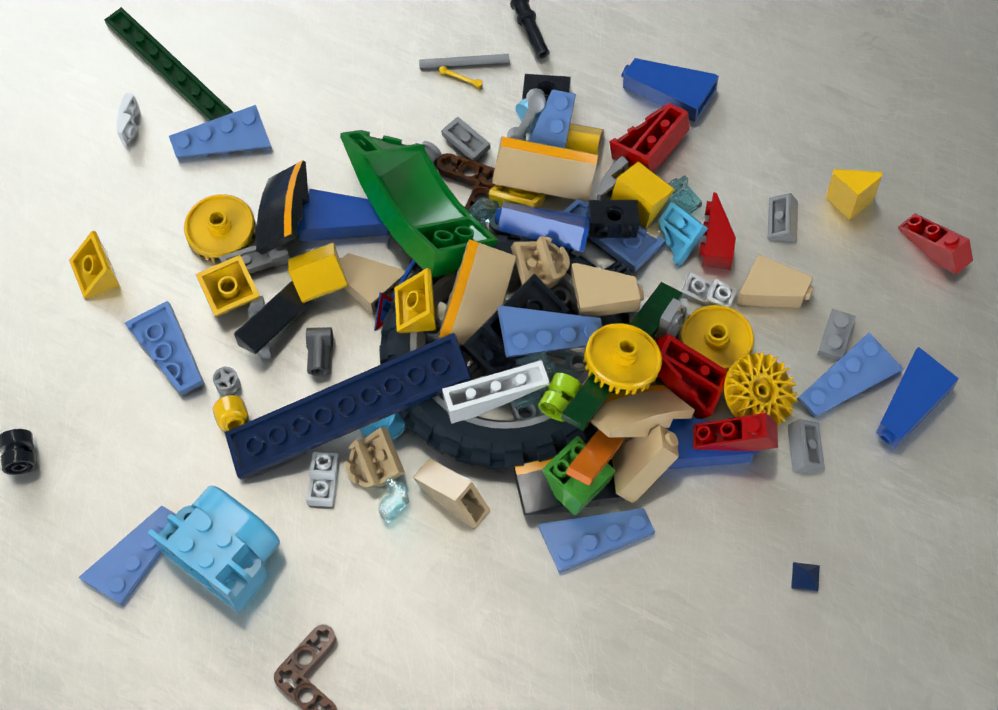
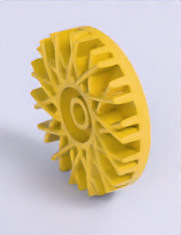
M227 194L212 195L200 200L189 210L184 221V234L189 247L199 257L203 255L206 260L211 258L212 262H215V258L242 250L246 245L250 247V243L254 242L253 234L256 235L255 219L250 207L240 198Z
M709 305L695 310L685 319L680 330L679 341L726 370H729L738 359L751 355L754 346V333L750 323L740 312L723 305Z
M621 323L609 324L597 329L590 336L583 355V362H587L585 369L589 370L588 376L594 374L595 383L601 382V388L604 383L609 385V391L611 392L615 389L616 394H619L621 389L626 390V395L629 392L634 395L639 388L642 392L645 388L648 389L651 382H655L662 365L661 351L655 340L640 328Z
M764 352L754 353L738 359L730 367L725 378L724 394L727 405L735 417L767 413L777 425H780L786 421V417L792 415L791 411L794 408L791 405L797 402V399L794 397L797 395V392L793 393L792 387L796 386L797 383L791 382L794 376L788 377L786 373L790 368H784V362H776L778 357L772 358V354L764 355Z

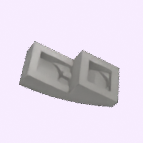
M623 156L604 175L598 188L597 200L611 199L617 177L628 170V161Z

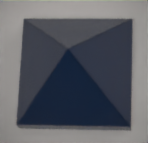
M793 562L791 588L818 592L820 565Z

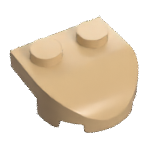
M540 236L537 241L514 242L511 250L513 255L516 256L515 263L522 285L534 273L548 288L559 283L570 265L569 256L564 247L558 248L555 244L551 243V238Z
M380 427L364 439L354 440L349 446L351 452L349 460L345 461V466L349 478L355 484L363 487H383L405 473L386 427Z

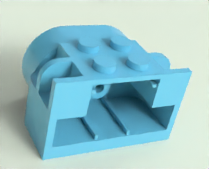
M211 485L204 490L191 506L183 507L175 516L169 514L166 517L169 523L159 534L152 529L148 531V534L165 556L240 613L266 582L268 572L264 562L279 546L280 540L276 533L252 511L222 489Z

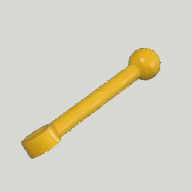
M445 66L439 68L441 75L447 74L471 83L476 89L482 87V80L470 79L448 70Z

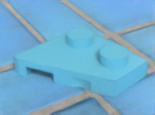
M672 201L658 220L661 230L665 233L666 243L671 247L674 254V263L682 266L708 228Z

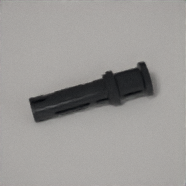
M511 0L510 7L512 10H515L517 22L523 26L536 58L543 59L547 57L550 51L536 24V13L534 10H531L529 0Z

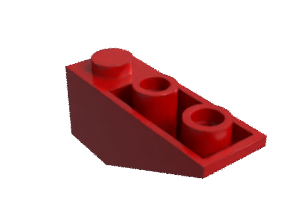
M713 192L712 201H707L705 215L709 216V222L704 221L703 224L708 229L703 235L706 236V242L700 243L699 256L703 257L702 266L731 270L736 236L718 194Z
M915 213L898 226V229L931 260L954 274H958L973 261L970 239Z
M767 413L693 425L694 450L754 452L778 448L777 423Z

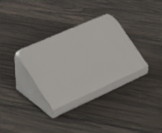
M792 193L770 197L768 240L797 242V199Z
M803 419L790 423L788 425V436L793 472L824 471L825 466L819 423Z

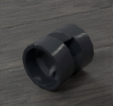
M12 429L0 434L1 466L4 473L21 475L29 473L36 468L35 453L32 450L34 448L33 434L31 431Z

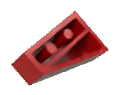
M667 103L647 116L642 124L637 127H630L627 129L628 133L619 139L614 138L609 141L612 159L617 161L623 156L628 161V167H632L635 163L640 162L655 173L690 130L688 111Z
M670 334L656 339L655 342L662 355V365L658 373L660 379L676 396L695 409L693 416L696 419L712 416L724 389L728 370Z

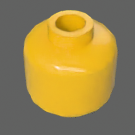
M223 396L213 406V415L221 430L229 431L247 423L249 419L245 403L239 396Z

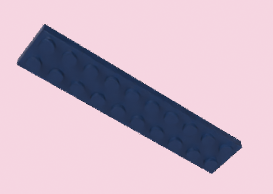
M454 333L226 431L225 436L237 477L241 480L440 395L443 393V388L471 381L472 377L457 336Z

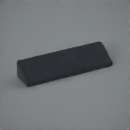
M291 281L235 331L234 336L238 346L257 354L316 299L302 303L294 283Z

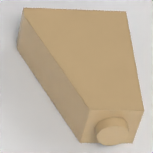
M350 253L340 258L348 283V287L343 289L373 315L377 312L380 292L391 297L395 290L394 287L398 285L405 273L402 269Z
M758 254L739 292L737 305L801 308L804 299L809 301L813 293L814 287L811 286L813 277Z
M579 263L572 264L571 276L579 316L599 317L639 311L640 301L644 300L642 285H637L635 276Z
M659 425L651 429L647 437H635L620 446L612 457L613 468L616 470L614 480L617 495L632 503L637 501L679 457L678 439L673 432Z
M430 458L413 477L425 494L473 529L490 512V508L472 481Z

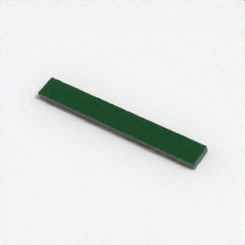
M122 7L104 19L110 29L208 121L233 113L223 101Z
M661 282L629 325L640 328L653 338L658 331L660 317L673 298L680 301L683 292ZM594 374L587 379L561 415L562 420L582 431L586 429L614 391L613 389L610 392V386L605 383L602 388L600 387L601 382L595 383Z

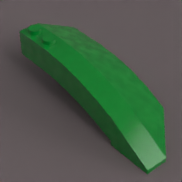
M364 130L340 133V138L360 185L379 218L398 244L423 270L426 268L431 269L432 278L451 274L459 269L469 239L490 247L498 243V239L465 209L445 184L426 153L425 145L419 143L405 145L402 144V139L385 135L382 139L371 137L370 132Z

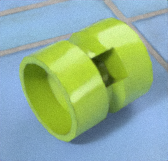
M555 373L550 381V385H548L549 391L544 392L538 403L539 409L548 417L565 422L561 419V415L583 385L570 375Z

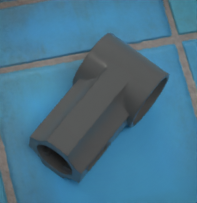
M332 327L306 328L307 372L316 377L329 374L330 349L333 348Z

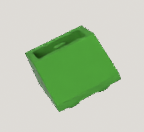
M576 436L542 469L556 499L575 516L609 484L616 472L607 463L590 486L567 475L566 472L569 465L586 446V443L579 436Z

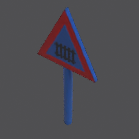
M413 259L398 285L406 281L416 264ZM395 290L391 297L381 292L379 294L375 331L383 325L385 316L389 313L391 302L395 297Z

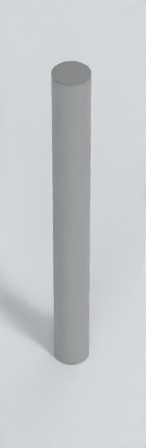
M509 54L420 59L419 67L423 69L441 66L453 67L510 63Z

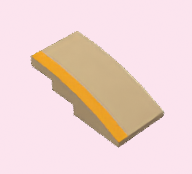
M501 136L492 183L589 202L598 155Z
M469 239L462 263L456 275L453 290L449 295L438 336L439 339L454 333L458 338L460 346H462L497 310V307L503 304L516 258L515 255Z
M664 385L650 386L648 389L645 388L643 392L639 388L634 395L631 392L626 395V390L620 391L619 394H611L591 420V423L609 438L647 437L651 428L659 425L664 428H670L673 419H691L695 409Z

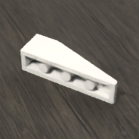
M541 360L443 388L442 391L452 424L477 417L550 385Z

